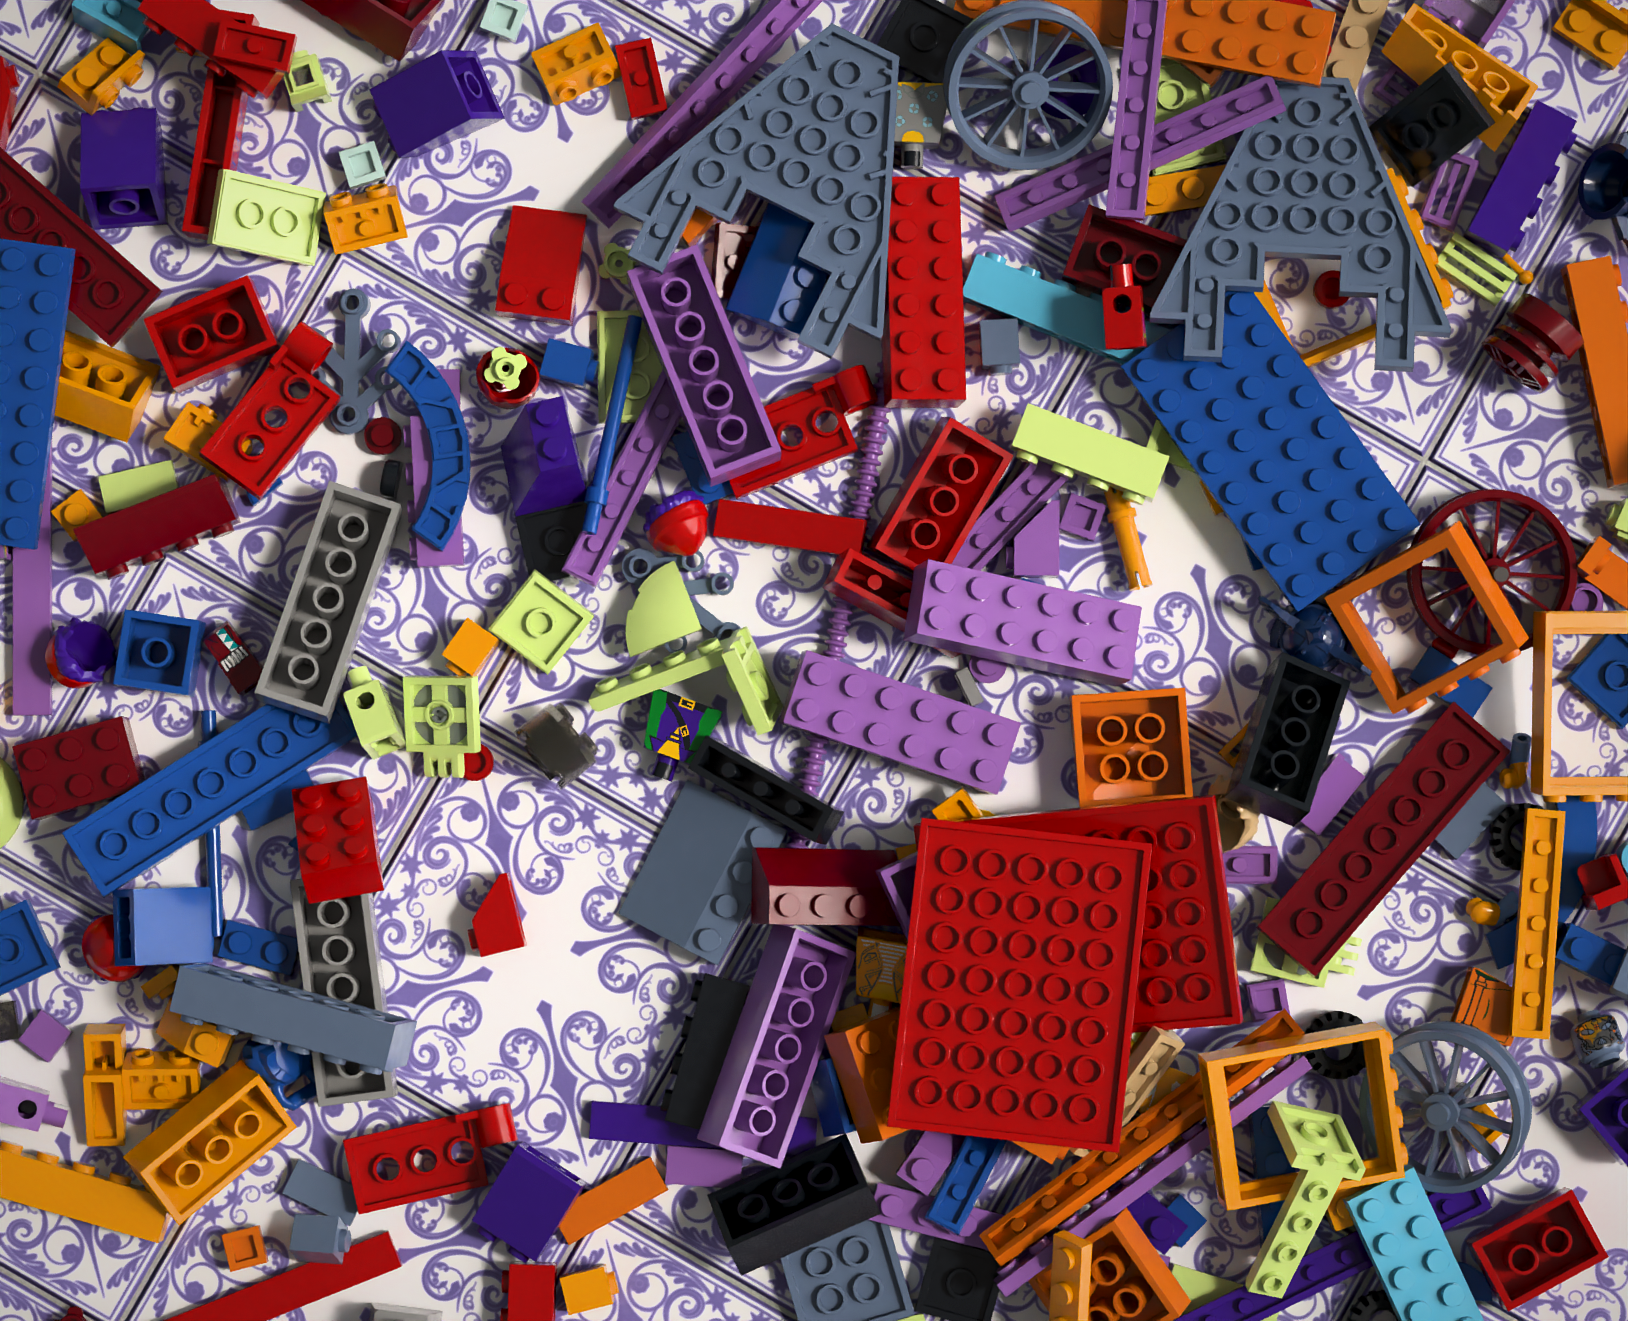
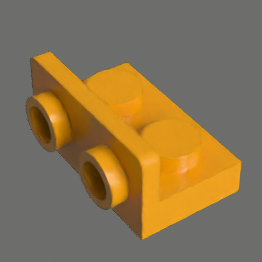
M1570 0L1551 30L1611 70H1614L1628 50V9L1620 7L1618 10L1606 2L1607 0Z
M595 23L531 52L534 63L554 105L571 101L577 96L599 86L607 85L612 80L621 76L615 56L599 23Z
M107 37L60 78L57 88L92 116L102 106L105 109L110 107L118 98L120 90L125 85L132 87L141 78L144 72L141 67L146 54L139 49L130 56Z
M375 184L366 188V192L351 195L350 192H342L331 196L329 201L324 203V217L335 255L408 237L396 185Z
M188 402L164 436V443L228 482L230 478L199 456L200 450L221 426L222 422L217 420L218 415L209 407L203 404H199L196 407ZM246 440L242 445V450L247 455H250L253 450L251 440Z
M142 1048L133 1052H127L121 1069L125 1110L181 1109L201 1092V1061L182 1053L178 1049L172 1051H152L151 1049Z

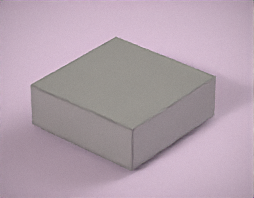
M968 667L956 672L954 679L967 705L975 707L983 703L984 700Z

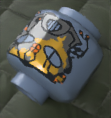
M1592 1010L1577 1017L1579 1023L1572 1027L1569 1034L1580 1062L1591 1064L1592 1069H1597L1619 1061L1621 1059L1619 1054L1624 1050L1625 1042L1614 1016L1600 1015L1599 1010Z

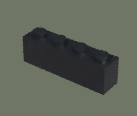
M706 735L688 767L693 772L816 843L827 844L844 814V811L718 738Z
M705 973L704 980L696 979L690 1001L697 1002L693 1017L686 1015L680 1036L687 1039L683 1054L676 1052L670 1074L677 1076L674 1089L665 1090L660 1111L667 1112L666 1121L700 1130L742 1013L749 985Z

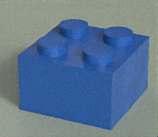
M125 609L113 684L194 697L203 645L202 638L204 637L206 623L200 620Z

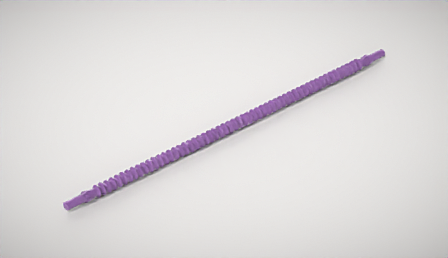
M883 356L882 361L877 363L880 372L875 373L878 383L873 384L879 400L869 406V409L872 410V414L867 416L870 425L865 426L868 436L863 437L866 446L861 448L864 457L859 458L862 468L857 469V473L860 474V478L855 480L858 489L853 490L856 500L851 501L854 510L849 512V516L856 519H871L868 509L873 508V504L870 503V499L875 498L872 488L877 487L874 477L879 476V472L876 471V467L881 466L878 456L883 455L880 445L885 444V440L882 439V435L887 434L884 424L889 423L886 413L891 412L890 408H884ZM836 596L832 598L836 602V606L830 609L834 613V617L828 620L832 623V627L826 630L830 634V638L824 641L828 645V649L823 650L822 653L826 657L840 661V658H845L842 648L847 647L844 637L849 636V633L846 632V626L851 625V622L848 621V616L853 615V611L850 610V605L853 604ZM811 734V736L806 737L810 741V745L804 748L808 755L802 758V761L806 762V766L800 769L804 773V777L799 779L798 782L802 784V788L819 797L815 789L821 786L817 778L823 775L819 768L820 765L825 764L821 757L827 754L823 747L824 744L829 743V740ZM795 830L788 833L792 841L787 843L786 847L809 849V847L805 846L806 840L810 839Z

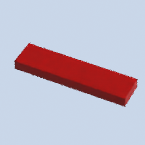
M719 499L713 536L839 555L851 548L862 554L867 521Z

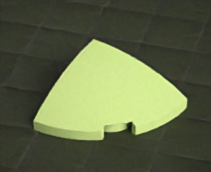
M675 561L657 569L639 587V594L632 609L628 610L625 635L628 653L631 658L702 630Z

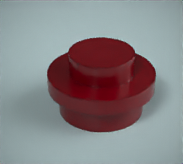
M380 417L372 420L367 425L364 432V440L372 452L379 455H388L396 451L400 446L402 432L395 421L390 418Z

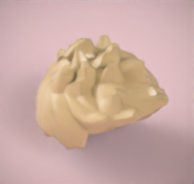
M1220 774L1214 784L1210 786L1208 795L1215 794L1222 853H1226L1242 847L1249 840L1253 839L1258 831V817L1260 813L1225 798L1231 777L1225 781L1223 775Z

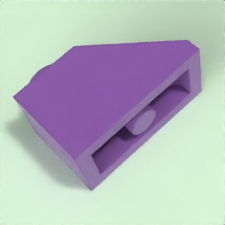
M1052 500L1014 537L1013 547H1006V569H1013V578L1059 577V500Z
M923 1131L896 1170V1175L928 1196L956 1155L966 1135Z

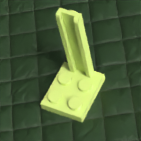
M747 626L733 631L731 637L721 641L717 637L705 640L697 646V650L687 654L683 650L673 652L663 658V663L652 667L649 663L639 665L629 671V676L617 680L616 676L605 678L595 685L596 688L588 699L594 711H603L725 664L728 669L726 677L729 686L733 692L738 691L743 702L742 713L744 719L749 726H754L758 736L772 731L783 708V704Z
M1272 1101L1267 1114L1291 1167L1299 1168L1300 1171L1246 1277L1245 1285L1248 1292L1282 1298L1342 1178L1360 1181L1366 1168L1341 1115Z

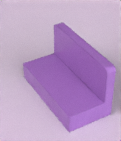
M1340 753L1334 754L1323 768L1310 812L1300 821L1317 836L1322 834L1366 778L1344 760L1345 757Z

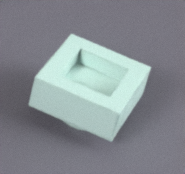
M489 0L480 24V30L516 43L528 11V5L515 0Z
M375 141L338 152L351 190L387 179Z

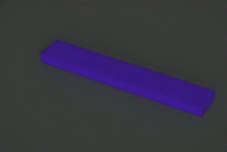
M592 1101L589 1139L723 1149L698 1140L697 1136L700 1131L698 1129L666 1121L667 1112L660 1111L661 1106ZM799 1116L786 1154L798 1155L816 1147L818 1118Z

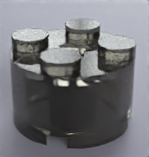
M549 703L516 729L514 734L517 739H520L523 735L526 737L527 740L525 742L527 745L524 747L526 752L549 780H552L555 776L559 779L556 787L562 790L597 762L594 756L597 754L598 748L585 732L579 736L572 727L573 716L562 703L555 707Z

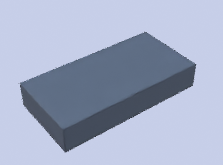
M1483 783L1434 840L1457 860L1508 804L1486 783Z
M298 1159L282 1194L328 1216H338L346 1225L351 1226L358 1213L352 1183L305 1160Z

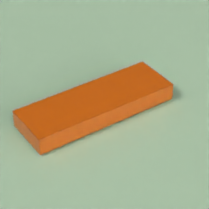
M649 1157L578 1196L559 1228L568 1245L669 1189L652 1158Z

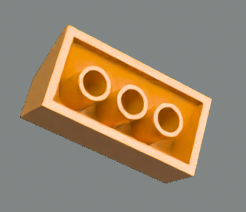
M65 330L55 416L127 443L142 419L161 366Z
M240 1059L125 1154L123 1159L173 1220L180 1225L297 1127L261 1076L256 1071L249 1069Z

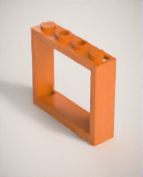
M1460 520L1342 584L1324 597L1363 665L1372 671L1370 677L1392 714L1406 709L1408 714L1428 703L1426 697L1436 692L1439 697H1442L1459 686L1457 681L1463 677L1468 676L1470 681L1490 670L1488 664L1498 659L1502 664L1514 659L1521 654L1519 648L1529 639ZM1447 548L1502 642L1405 693L1351 600Z

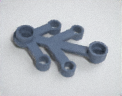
M353 288L344 291L338 303L341 313L345 315L344 359L332 347L324 360L343 380V397H340L339 403L332 410L331 420L335 428L345 434H356L362 431L369 420L368 409L387 390H393L399 384L393 379L391 384L383 385L381 378L386 373L385 370L388 367L385 366L376 372V382L359 396V381L388 353H393L399 349L401 338L391 329L382 330L377 336V343L360 358L361 319L368 315L371 302L364 292ZM351 297L359 299V305L354 310H350L347 307V301ZM313 328L315 331H317L319 334H321L323 337L327 339V336L323 331L317 328ZM393 335L395 338L394 345L389 348L384 347V337ZM318 368L316 371H318L320 375L319 381H321L335 393L340 395L326 381L325 372L321 368ZM349 408L354 409L355 418L350 422H346L343 418L345 410Z
M638 548L630 551L624 557L622 572L626 580L635 585L637 598L639 594L638 589L642 583L665 564L675 561L678 570L686 569L689 572H698L703 568L705 560L703 554L698 550L695 554L700 557V564L695 568H691L686 564L688 556L675 555L657 558L651 551ZM638 560H644L648 565L646 572L643 574H638L633 570V565ZM724 572L716 574L713 578L683 581L689 597L710 593L725 596L730 594L734 588L733 578ZM721 577H725L730 581V586L725 591H719L715 586L716 580ZM690 597L699 623L710 631L714 637H717L719 641L722 640L721 636L725 630L735 631L740 629V626L736 623L721 622ZM685 636L682 637L683 646L678 650L671 649L669 642L665 644V648L670 653L680 650L685 651L687 639Z

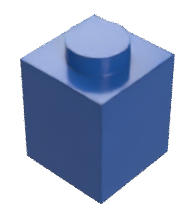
M549 338L539 374L541 379L585 390L587 381L593 383L595 380L599 361L593 360L594 352L592 349Z

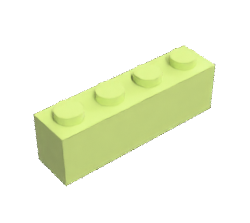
M1029 403L1026 406L1011 446V450L1017 452L1016 458L1021 461L1037 465L1038 460L1053 465L1051 471L1058 475L1072 479L1073 475L1077 474L1088 478L1086 483L1088 486L1104 492H1108L1109 487L1123 492V499L1138 505H1143L1145 500L1152 503L1170 457Z

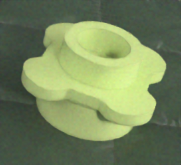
M616 243L607 244L604 247V262L598 268L599 275L603 279L612 277L619 279L622 284H628L627 271L633 269L635 263H637L628 258L631 248L627 250L623 247H618ZM621 260L623 265L617 267L616 261Z
M503 347L494 348L491 352L492 358L489 367L484 370L485 379L490 383L500 382L509 390L516 389L520 384L518 377L521 369L527 366L525 356L508 353ZM503 365L509 366V370L507 372H504L502 370Z

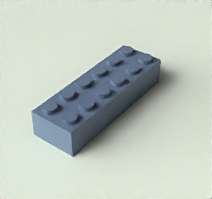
M207 963L180 966L169 1009L171 1012L181 1014L180 1020L194 1025H203V1022L217 1024L216 1030L231 1035H238L239 1032L253 1034L251 1040L267 1045H274L275 1041L287 1043V1050L304 1055H310V1051L323 1053V1060L340 1065H346V1061L360 1063L359 1070L381 1075L382 1071L393 1072L394 1068L407 1066L417 1025L416 1020Z

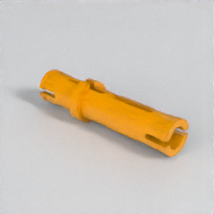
M1109 487L1108 492H1104L1110 512L1107 515L1108 523H1112L1129 584V591L1140 590L1137 574H1139L1141 585L1144 588L1152 586L1153 583L1150 579L1134 517L1137 516L1136 510L1131 508L1129 501L1122 498V491L1116 489V493H1114V489Z

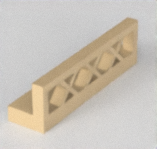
M1152 1026L1148 1032H1142L1131 1047L1122 1128L1128 1124L1185 1046L1183 1040L1173 1029L1163 1030ZM1070 1147V1151L1074 1155L1082 1158L1092 1151Z

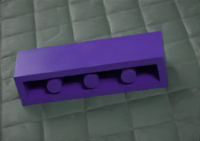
M1539 100L1534 103L1463 235L1465 239L1500 258H1503L1509 250L1513 252L1517 250L1526 233L1520 230L1526 217L1534 218L1543 199L1537 197L1543 185L1551 186L1560 169L1559 166L1555 165L1557 158L1561 152L1567 155L1577 137V134L1572 132L1577 123L1576 120Z

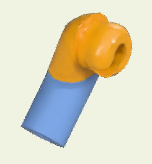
M1516 733L1513 735L1509 769H1502L1499 773L1500 784L1505 789L1512 787L1518 789L1526 782L1531 751V736L1526 733Z
M1511 891L1498 903L1482 901L1481 898L1475 897L1467 902L1466 913L1477 924L1499 926L1518 910L1519 896L1514 891Z

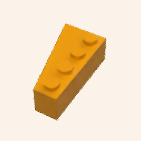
M1415 3L1410 7L1381 50L1385 56L1419 86L1439 69L1451 62L1496 122L1478 136L1494 152L1514 126L1538 88V85Z

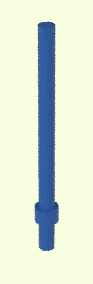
M628 315L592 485L587 487L584 503L587 504L582 533L588 535L597 534L602 507L607 506L609 491L606 488L643 320L635 315Z
M216 710L201 711L202 741H198V747L217 736ZM220 825L205 834L207 887H211V898L213 901V911L211 914L213 937L223 936Z

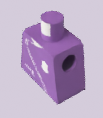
M0 1076V1122L36 1132L39 1131L41 1123L63 1129L69 1106L48 1101L50 1091ZM25 1100L35 1103L36 1109L32 1113L23 1112L20 1110L19 1104Z

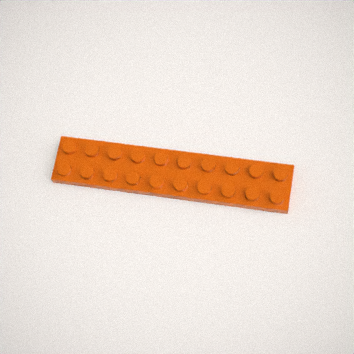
M956 0L954 10L974 20L993 7L1017 0ZM1043 0L1063 6L1082 18L1095 33L1101 46L1123 50L1128 0ZM1168 0L1162 58L1258 77L1271 76L1274 80L1320 88L1336 12L1274 0ZM1031 20L1017 21L1002 27L1030 32ZM1039 20L1038 34L1056 37L1064 26L1050 21ZM1074 32L1067 39L1085 43Z

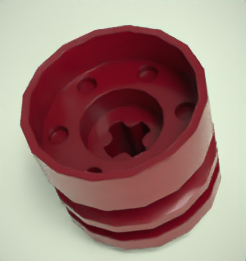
M1523 293L1506 313L1515 329L1498 323L1493 329L1496 336L1488 335L1481 344L1486 353L1505 374L1528 388L1542 393L1549 385L1546 377L1555 378L1559 373L1550 356L1567 363L1582 346L1584 340L1576 328L1556 310L1535 296Z

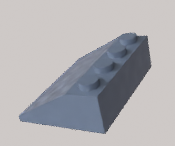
M687 779L618 914L718 966L751 903L752 848H779L787 830Z

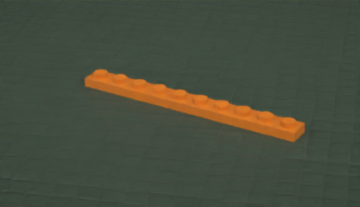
M1284 1008L1233 1047L1298 1036L1305 1033ZM1287 1055L1224 1066L1228 1099ZM1200 1071L1122 1128L1119 1153L1092 1150L980 1233L979 1237L999 1265L1002 1267L1205 1117L1206 1112Z

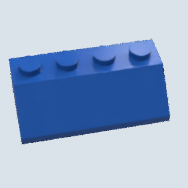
M768 203L725 310L790 339L799 338L828 275L798 259V254L813 224Z

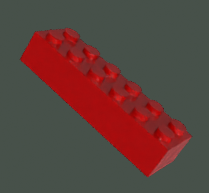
M892 176L882 337L884 408H958L966 401L959 177Z

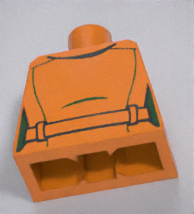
M1469 966L1450 1022L1472 1026L1487 1033L1500 1044L1511 1046L1514 1037L1509 1036L1512 987L1481 969Z

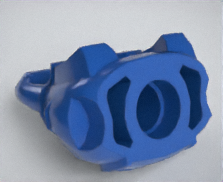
M251 1039L248 1040L242 1050L245 1065L261 1076L283 1108L294 1111L317 1097L314 1068L310 1062L312 1060L311 1051L310 1055H304L287 1050V1043L275 1041L274 1045H267ZM305 1075L310 1083L286 1098L284 1086L297 1081L301 1076Z

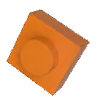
M260 1225L221 1235L230 1272L269 1262Z

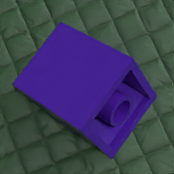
M441 50L369 89L374 99L373 108L378 117L383 120L388 132V143L399 158L418 157L505 119L476 51Z
M137 107L131 110L120 111L98 110L92 116L89 113H81L80 190L94 230L168 224L162 128L156 108Z
M563 396L526 404L501 445L516 517L584 501L587 491L574 430Z
M526 1142L520 1143L512 1152L472 1221L478 1224L476 1231L493 1242L500 1238L509 1244L510 1247L507 1251L519 1260L527 1263L530 1258L536 1262L555 1235L576 1199L580 1196L587 1182Z

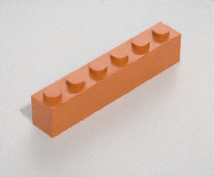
M1611 256L1567 264L1561 269V275L1572 325L1584 340V343L1578 349L1607 487L1613 488L1628 484V333L1625 324L1628 323V306L1625 300L1620 301L1618 286L1622 285V278L1618 264H1612Z

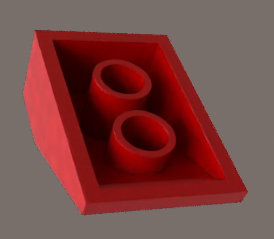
M513 205L495 311L499 317L573 326L587 222L586 214Z

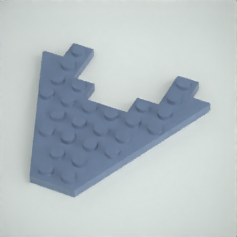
M831 23L615 201L613 205L614 210L643 223L628 253V258L662 275L695 209L730 225L748 192L813 224L798 254V259L830 275L798 338V343L832 359L848 326L881 341L884 328L899 56Z
M1322 77L1320 88L1274 80L1287 111L1244 130L1150 312L1149 323L1185 324L1184 361L1221 362L1225 291L1263 292L1265 257L1340 260L1339 296L1377 298L1374 370L1413 372L1415 336L1450 338L1451 326L1349 78Z

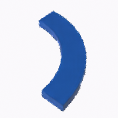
M406 340L385 372L395 379L415 402L427 427L432 452V478L423 509L411 529L443 551L456 530L467 500L471 468L469 438L463 415L449 385L427 357Z
M1566 795V802H1555L1556 811H1566L1557 930L1573 912L1584 892L1577 876V868L1594 860L1598 836L1595 802L1580 801V795ZM1517 915L1500 927L1484 934L1496 969L1498 970L1514 963Z

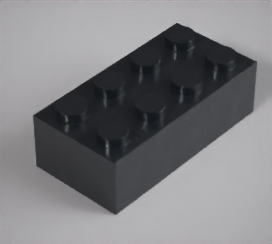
M1282 652L1266 669L1225 798L1292 827L1298 824L1310 812L1351 681Z
M846 1134L784 1160L781 1169L771 1166L707 1195L727 1249L741 1276L881 1214Z

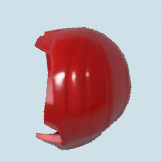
M505 348L506 352L513 355L522 354L527 360V366L521 369L518 377L520 381L519 386L516 389L509 390L504 384L497 381L490 383L484 377V370L489 367L492 358L491 350L483 355L476 369L477 385L483 396L491 404L503 409H516L528 404L534 398L539 386L540 374L535 363L521 350ZM503 365L502 370L504 372H507L509 370V366Z

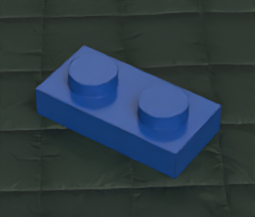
M688 431L671 437L691 488L697 495L703 496L705 506L734 494L729 480L710 487Z
M227 920L218 956L292 976L299 950L296 937Z

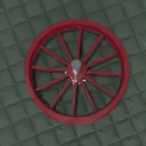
M1482 489L1460 494L1437 507L1424 520L1413 538L1410 547L1437 533V528L1449 516L1459 511L1477 551L1510 606L1511 604L1502 588L1504 585L1543 611H1568L1576 591L1578 575L1574 546L1559 519L1544 505L1528 496L1496 489ZM1493 501L1489 553L1485 552L1464 507L1479 502ZM1501 502L1514 504L1528 511L1527 515L1501 553L1497 555ZM1535 516L1550 532L1553 539L1505 562V558ZM1556 545L1560 557L1561 575L1510 572L1509 567ZM1422 561L1406 570L1407 588L1414 609L1426 627L1438 638H1442L1460 650L1477 655L1499 644L1490 643L1491 622L1486 613L1484 616L1482 643L1473 642L1455 634L1477 601L1474 593L1449 629L1439 621L1430 608L1431 605L1470 586L1466 581L1427 600L1422 584V570L1461 572L1459 568L1422 566ZM1510 576L1560 579L1559 590L1551 609L1508 581ZM1533 629L1526 633L1529 639L1519 648L1520 651L1533 647Z

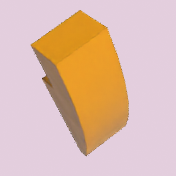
M87 1024L83 1033L85 1060L83 1088L87 1146H125L127 1110L124 1108L121 1069L127 1053L125 1024Z

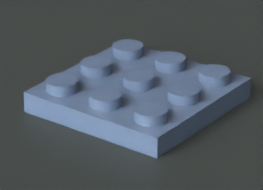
M865 1220L780 1258L798 1321H896L915 1315L891 1230L887 1224Z

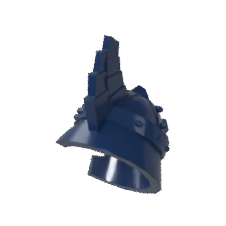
M1628 131L1620 133L1616 143H1607L1591 154L1584 164L1578 184L1579 203L1585 214L1594 220L1611 218L1619 241L1623 240L1627 248Z
M1264 596L1258 597L1259 604L1264 607L1263 609L1275 618L1270 631L1271 647L1280 648L1281 652L1328 672L1342 664L1363 676H1370L1372 674L1370 669L1346 653L1348 638L1328 605L1319 601H1313L1296 613L1291 605L1282 609Z

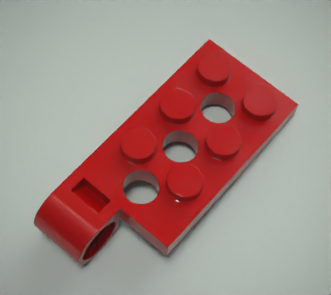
M303 321L300 322L271 358L267 369L200 450L199 456L258 500H261L340 401V395L312 376L330 353L333 343ZM302 382L308 386L310 392L305 398L296 399L289 394L288 387L292 383ZM273 410L281 411L285 414L287 421L281 427H271L265 421L267 413ZM249 439H257L263 444L264 450L257 456H249L242 450L243 443Z
M857 365L843 370L832 377L812 384V387L764 406L781 448V460L729 480L736 500L858 452L845 416L863 410L879 400L865 365ZM823 413H831L838 420L836 428L831 432H822L816 426L817 418ZM788 427H796L803 433L802 441L796 446H787L781 440L782 432Z
M510 1103L344 1139L343 1144L359 1215L489 1185L481 1148L518 1140ZM459 1141L469 1142L473 1147V1156L466 1163L456 1162L451 1155L453 1145ZM423 1149L431 1150L436 1156L434 1168L426 1172L418 1170L414 1165L416 1153ZM384 1158H393L399 1164V1173L391 1180H384L377 1173V1165Z

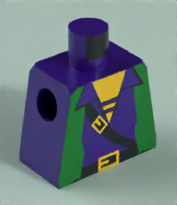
M662 689L653 691L643 746L645 749L658 753L651 775L672 782L679 761L690 765L705 736H712L722 718L723 711Z

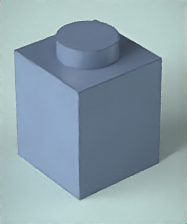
M1018 318L980 320L981 370L990 369V375L1012 374V368H1019Z
M295 1214L289 1251L300 1262L342 1264L344 1252L347 1253L351 1246V1232L341 1218L338 1216Z

